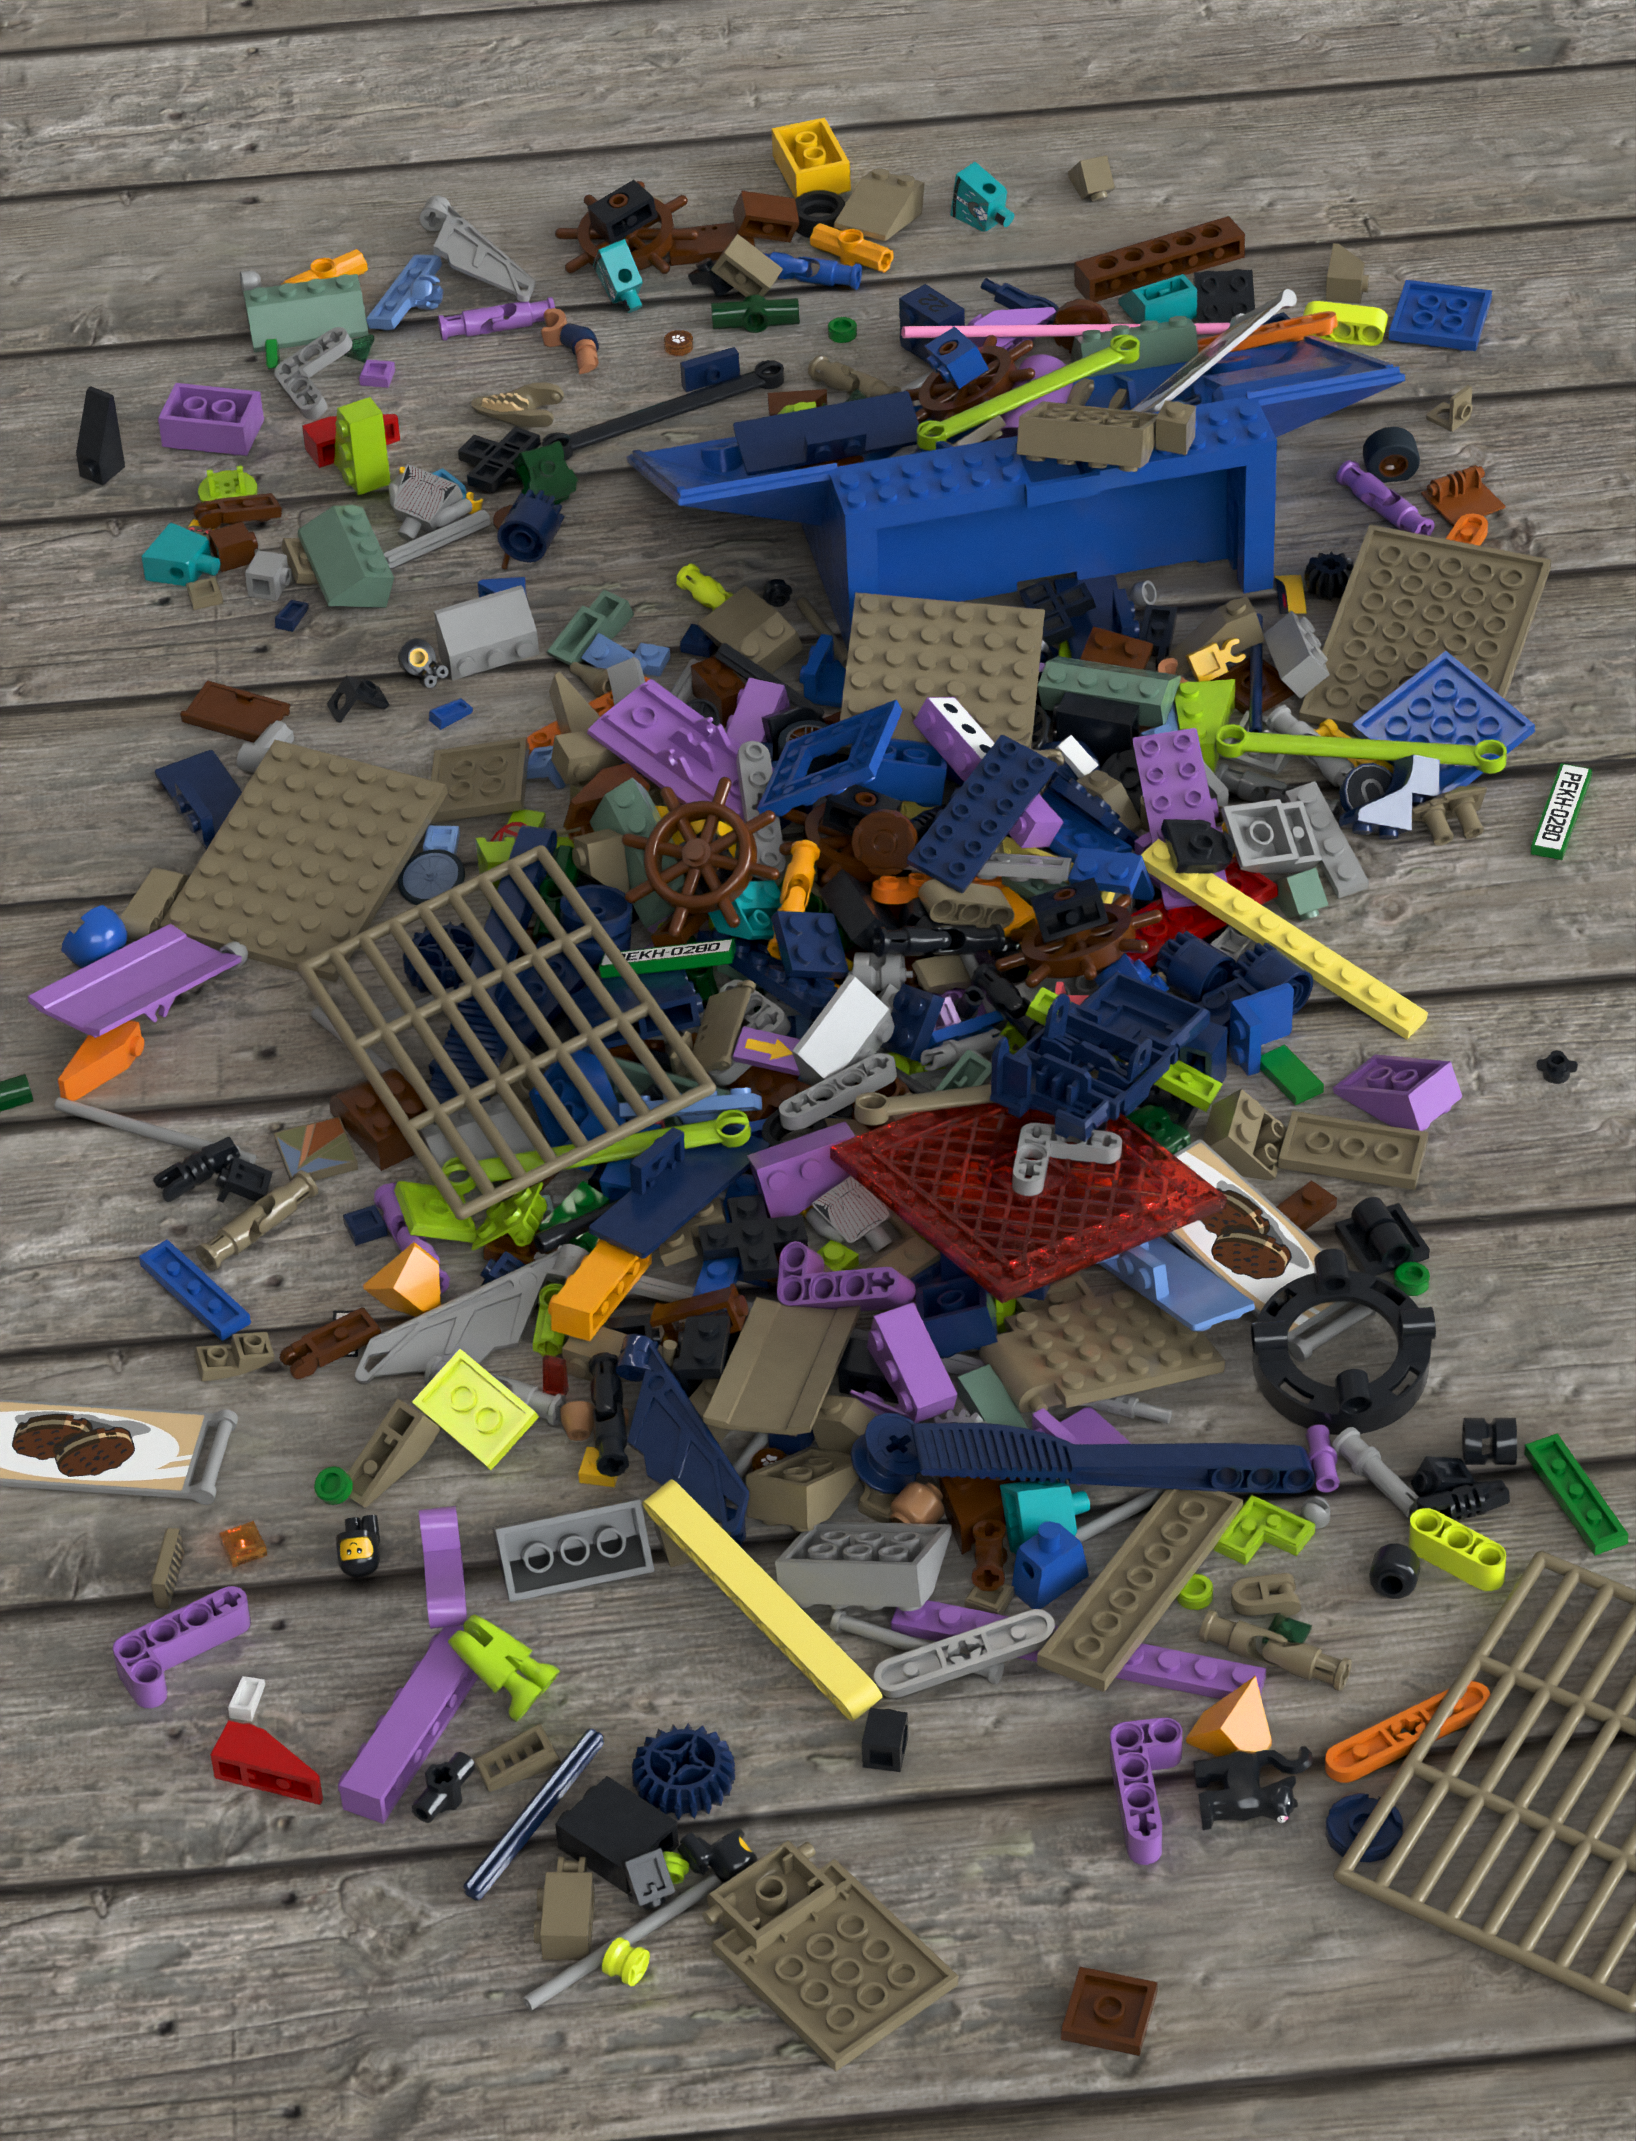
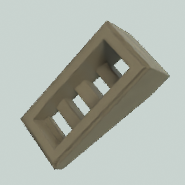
M540 1723L473 1760L489 1792L546 1772L561 1763L558 1754ZM538 1748H541L540 1751H538L537 1753H534L533 1750L538 1749ZM526 1753L528 1758L521 1761L519 1755ZM511 1758L514 1765L507 1768L504 1761ZM497 1764L500 1773L494 1776L489 1766Z

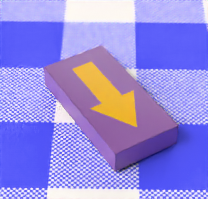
M743 1026L733 1058L735 1062L799 1076L800 1073L792 1050L801 1039Z

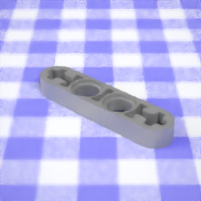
M885 1053L871 1055L790 1097L779 1106L781 1125L783 1128L792 1131L804 1129L854 1103L856 1097L860 1094L875 1092L892 1083L897 1077L895 1059L893 1056ZM854 1082L860 1083V1084L855 1085V1086H845L846 1084H849V1083H854ZM823 1097H830V1098H831V1099L826 1100V1101H816L817 1099H820V1098H823Z

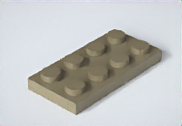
M1292 1111L1278 1158V1168L1415 1190L1428 1143V1132Z

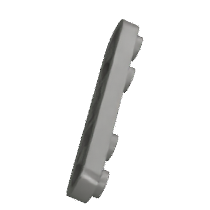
M756 741L743 743L736 756L745 823L760 814L756 810L758 800H761L773 773L769 750L765 745ZM776 817L774 822L753 833L757 846V863L777 868L779 871L778 879H780L784 872L786 861L785 856L779 852V847L783 840L780 819ZM756 877L757 879H759V880H761V881H771V880H767V879H763V878Z
M1028 1610L890 1657L880 1662L874 1672L875 1684L883 1696L899 1698L1040 1650L1056 1631L1054 1619L1045 1610ZM963 1647H967V1650L970 1652L971 1658L968 1660H964L962 1656H959L960 1649Z

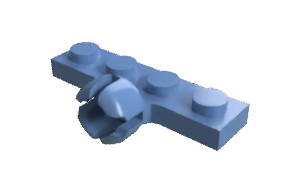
M414 255L366 318L369 329L394 330L412 307L423 310H434L442 302L443 289L440 285L432 284L440 282L435 277V274L442 266L440 256Z
M751 1088L730 1089V1095L717 1096V1091H715L714 1094L668 1117H679L683 1125L717 1119L720 1113L731 1109H737L742 1112L762 1110V1096L751 1093ZM664 1094L663 1100L651 1101L650 1096H640L650 1110L668 1101ZM619 1103L621 1118L629 1120L637 1117L628 1103Z

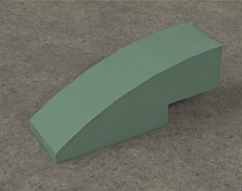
M603 590L590 608L582 605L547 650L548 655L568 665H571L573 662L580 663L584 661L581 657L598 633L612 640L633 617L634 613L628 600Z
M990 1364L957 1377L958 1397L971 1415L976 1412L983 1421L989 1424L1009 1425L1028 1429L1016 1405Z

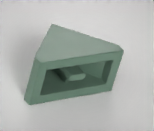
M967 1050L934 1091L987 1085L991 1081L992 1063ZM978 1105L944 1110L956 1117L975 1112Z

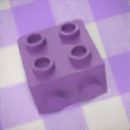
M1085 1407L1061 1422L1057 1421L1044 1408L1032 1414V1430L1061 1438L1073 1444H1131L1091 1407Z

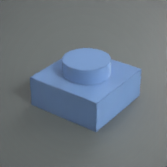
M640 643L634 654L647 663L643 674L660 677L670 659V648Z

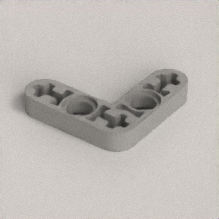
M336 327L327 331L282 361L275 368L274 374L281 387L307 419L312 420L321 417L326 412L328 406L310 377L346 354L352 347L353 342L346 329L342 327ZM319 354L316 359L308 362L312 356ZM306 386L303 391L295 393L298 388ZM312 399L314 404L310 406L307 402Z
M732 980L726 983L719 993L738 987L737 983L742 981ZM754 990V993H751L742 1023L748 1028L786 1036L791 1025L783 1010L756 990ZM761 1006L760 1010L756 1013L747 1015L754 1007ZM741 1031L738 1034L731 1056V1067L724 1071L715 1069L708 1072L714 1083L719 1086L731 1084L752 1066L735 1062L733 1058Z
M1043 1123L1026 1124L1020 1132L1013 1168L1012 1189L1024 1196H1034L1041 1193L1044 1188L1049 1157L1101 1164L1115 1163L1121 1157L1122 1139L1119 1135L1112 1132L1093 1130L1091 1137L1084 1142L1072 1136L1066 1139L1055 1134V1125ZM1026 1158H1034L1038 1160H1028ZM1026 1175L1032 1176L1031 1179H1027Z

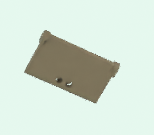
M745 980L737 983L738 987L709 997L692 1053L706 1072L715 1069L724 1071L731 1067V1056L751 993H754L756 987L753 981ZM686 1069L685 1077L691 1078L693 1076Z

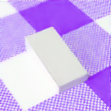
M1072 735L1068 736L1056 747V749L1062 751V756L1065 758L1066 763L1079 779L1092 772L1098 766Z
M242 1676L228 1706L229 1718L252 1722L265 1687V1679Z

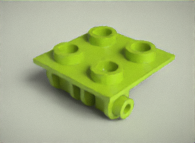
M540 1182L530 1188H526L514 1194L512 1198L490 1206L486 1211L487 1217L484 1223L476 1231L477 1237L471 1250L474 1251L507 1233L512 1237L517 1246L529 1245L547 1210L546 1200L539 1194L543 1183Z

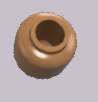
M916 1481L907 1484L891 1502L890 1510L892 1515L890 1519L892 1523L936 1524L944 1516V1505L941 1501L943 1494L930 1482H927L925 1485Z

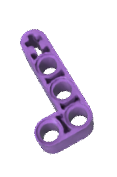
M791 1242L781 1251L777 1297L784 1305L824 1309L860 1306L861 1311L895 1309L910 1304L915 1297L916 1289L913 1281L892 1267L824 1272L822 1256L801 1242Z
M456 1506L419 1510L430 1629L463 1625L467 1620Z
M235 1586L222 1588L137 1628L115 1641L113 1644V1654L118 1676L139 1706L154 1708L164 1703L168 1694L164 1676L165 1670L248 1630L251 1618L246 1593L241 1588Z
M1171 1718L1122 1722L1115 1725L1110 1731V1764L1127 1853L1131 1860L1141 1865L1152 1864L1159 1860L1162 1855V1821L1152 1770L1175 1767L1182 1759V1727L1176 1720Z

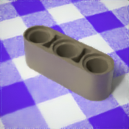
M157 867L151 870L120 917L128 933L127 939L137 941L160 929L159 925L188 880L186 874Z
M931 879L922 884L918 892L919 899L928 915L937 923L951 925L973 924L977 928H990L992 924H1000L1002 929L1011 924L1015 916L1003 892L995 886L971 883L964 893H960L936 879Z

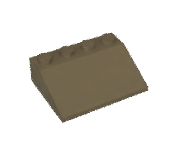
M1042 401L1019 416L1017 454L1026 455V460L1045 461L1046 457L1055 458L1058 464L1074 465L1076 461L1088 462V467L1106 468L1107 464L1118 465L1121 471L1136 472L1138 468L1148 463L1156 444V418L1158 414Z

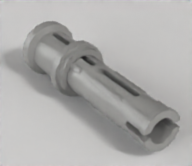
M1349 1427L1335 1438L1332 1448L1335 1449L1337 1456H1343L1352 1465L1351 1468L1355 1474L1366 1476L1407 1518L1411 1517L1412 1512L1414 1513L1416 1510H1419L1416 1500L1419 1496L1381 1461L1380 1451L1374 1446L1369 1447L1360 1438V1432L1356 1428Z

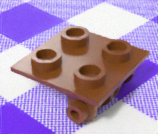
M1472 465L1462 470V472H1454V475L1450 473L1445 477L1431 480L1430 484L1427 485V490L1421 492V495L1453 527L1458 519L1465 514L1474 513L1486 516L1506 508L1481 482V478L1485 477L1482 466Z

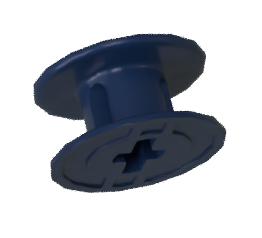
M893 1413L875 1416L867 1424L865 1434L860 1435L853 1443L850 1454L852 1466L859 1478L872 1489L885 1494H899L907 1484L916 1481L917 1474L921 1473L911 1431V1425L915 1422L911 1419Z

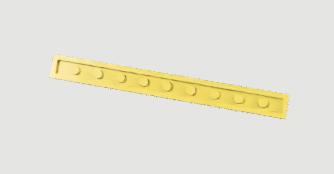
M1157 839L1141 854L1148 873L1261 945H1264L1266 942L1308 971L1312 975L1313 980L1406 1040L1426 1021L1427 1011L1213 873H1175L1167 845L1160 839Z

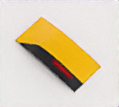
M1301 575L1275 576L1280 615L1288 614L1290 611H1293L1295 614L1306 613Z

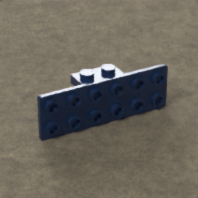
M908 391L735 422L733 430L746 474L751 476L917 445V427L919 423Z
M1114 575L1077 580V578L1054 580L1056 594L1085 583L1096 605V608L1087 611L1085 614L1070 618L1076 633L1075 636L1067 639L1071 658L1080 660L1093 626L1139 639L1138 620H1133L1135 618L1134 602L1128 601L1126 589H1118Z
M1001 735L961 788L955 789L945 809L938 811L931 827L909 854L906 863L954 890L964 893L1056 771L1057 763L1011 738Z
M213 750L202 752L155 770L156 778L173 801L177 812L180 815L182 814L187 821L190 831L195 833L206 850L242 793Z
M730 1124L724 1126L721 1130L726 1135H735L742 1131ZM672 1127L662 1137L657 1138L642 1154L632 1160L629 1168L631 1191L589 1226V1233L641 1259H645L750 1168L747 1155L770 1148V1144L751 1134L749 1140L739 1147L729 1148L721 1143L685 1149L684 1132Z

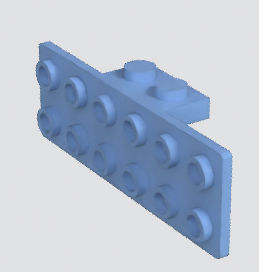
M1147 1229L1149 1250H1145L1131 1239L1118 1243L1119 1258L1098 1263L1192 1331L1208 1330L1214 1324L1225 1320L1238 1319L1244 1313L1255 1309L1254 1301L1150 1229Z

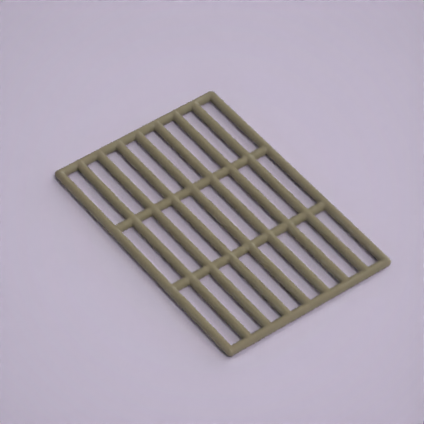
M538 845L302 961L297 967L299 974L449 1208L459 1220H464L714 1094L716 1091L715 1083L550 852L543 845ZM539 860L585 926L567 934L522 868ZM510 875L555 940L537 949L492 883ZM480 889L525 955L507 963L463 897ZM451 904L495 970L477 978L433 912ZM421 918L465 985L447 993L403 927ZM391 933L435 1000L417 1008L373 941ZM594 937L641 1004L623 1013L576 945ZM362 948L405 1015L387 1023L344 956ZM564 952L608 1014L610 1020L592 1028L546 962V959ZM332 962L375 1030L357 1038L314 970ZM534 966L580 1035L562 1043L516 974ZM504 981L550 1050L531 1058L486 989ZM474 996L520 1065L501 1074L456 1007V1004ZM443 1011L489 1080L471 1089L425 1019ZM650 1016L699 1086L680 1094L631 1024ZM413 1026L458 1096L440 1104L395 1034ZM619 1031L668 1101L650 1110L601 1039ZM383 1041L428 1111L409 1120L365 1049ZM589 1046L637 1117L619 1126L571 1054ZM558 1061L606 1130V1133L588 1141L540 1070ZM528 1076L576 1148L557 1157L509 1085ZM498 1092L544 1161V1164L526 1172L479 1100ZM467 1107L513 1177L512 1180L497 1188L493 1186L448 1117L449 1115ZM436 1122L482 1195L464 1204L417 1131Z
M1544 1551L1536 1552L1333 1873L1334 1879L1347 1887L1627 2013L1636 2011V1979L1627 1995L1605 1984L1636 1932V1900L1590 1978L1569 1969V1966L1626 1869L1636 1873V1822L1620 1849L1599 1840L1636 1778V1747L1584 1833L1563 1825L1618 1731L1621 1730L1636 1737V1720L1628 1717L1636 1703V1673L1613 1710L1592 1702L1636 1631V1590ZM1546 1568L1563 1575L1562 1581L1510 1664L1506 1665L1488 1657L1542 1570ZM1578 1582L1598 1590L1544 1680L1523 1672ZM1612 1597L1632 1604V1608L1580 1693L1576 1695L1557 1687ZM1481 1670L1500 1678L1443 1771L1422 1763L1439 1736L1440 1728L1445 1720L1451 1717L1454 1712L1453 1708L1459 1699H1462L1468 1685L1474 1680L1478 1672ZM1516 1685L1535 1693L1479 1785L1474 1786L1458 1779L1457 1776L1513 1686ZM1551 1700L1570 1708L1514 1801L1511 1802L1493 1794V1790L1548 1701ZM1586 1715L1605 1723L1549 1817L1547 1818L1527 1809L1583 1716ZM1415 1776L1433 1784V1787L1374 1881L1353 1872L1411 1778ZM1449 1791L1468 1799L1469 1801L1411 1895L1408 1897L1388 1888L1447 1792ZM1486 1807L1504 1815L1446 1912L1444 1913L1424 1904L1482 1808ZM1520 1822L1540 1831L1482 1928H1477L1460 1920L1518 1823ZM1554 1838L1574 1846V1851L1518 1945L1497 1937L1496 1934ZM1593 1854L1611 1862L1555 1960L1551 1961L1533 1953V1949L1589 1855Z

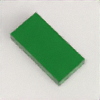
M1285 1044L1261 1055L1260 1070L1295 1106L1324 1092L1322 1081Z

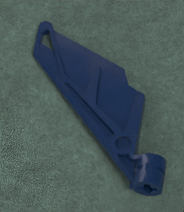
M638 1334L625 1336L620 1350L621 1354L618 1357L615 1368L616 1373L629 1381H642L627 1442L631 1448L644 1456L646 1473L650 1479L661 1486L670 1479H673L710 1517L722 1524L723 1530L729 1536L738 1535L741 1531L749 1501V1490L707 1425L703 1423L700 1414L658 1351V1342ZM726 1498L738 1507L735 1518L730 1521Z

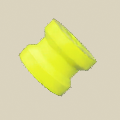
M619 1937L611 1943L605 1953L602 1962V1972L610 1977L617 1975L621 1977L624 1984L630 1987L635 1986L647 1970L650 1952L642 1947L633 1948L628 1940Z

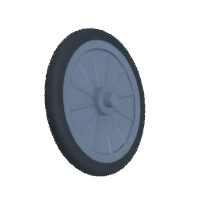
M440 849L427 850L407 861L398 877V888L401 895L408 902L418 905L463 883L465 868L462 861L449 851Z

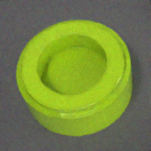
M1194 1573L1176 1599L1186 1609H1203L1213 1600V1584L1206 1576Z

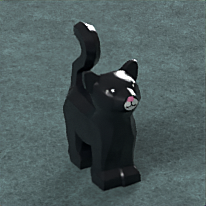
M1301 1746L1298 1752V1759L1292 1761L1275 1750L1257 1752L1236 1750L1227 1755L1193 1761L1197 1788L1207 1787L1210 1782L1215 1781L1222 1782L1224 1786L1223 1790H1207L1198 1794L1202 1829H1211L1214 1821L1217 1820L1246 1821L1259 1816L1276 1820L1279 1823L1288 1821L1290 1813L1293 1812L1294 1808L1298 1807V1802L1293 1795V1787L1296 1784L1295 1776L1284 1778L1261 1788V1768L1266 1765H1273L1284 1774H1301L1311 1766L1313 1760L1312 1752L1306 1746Z

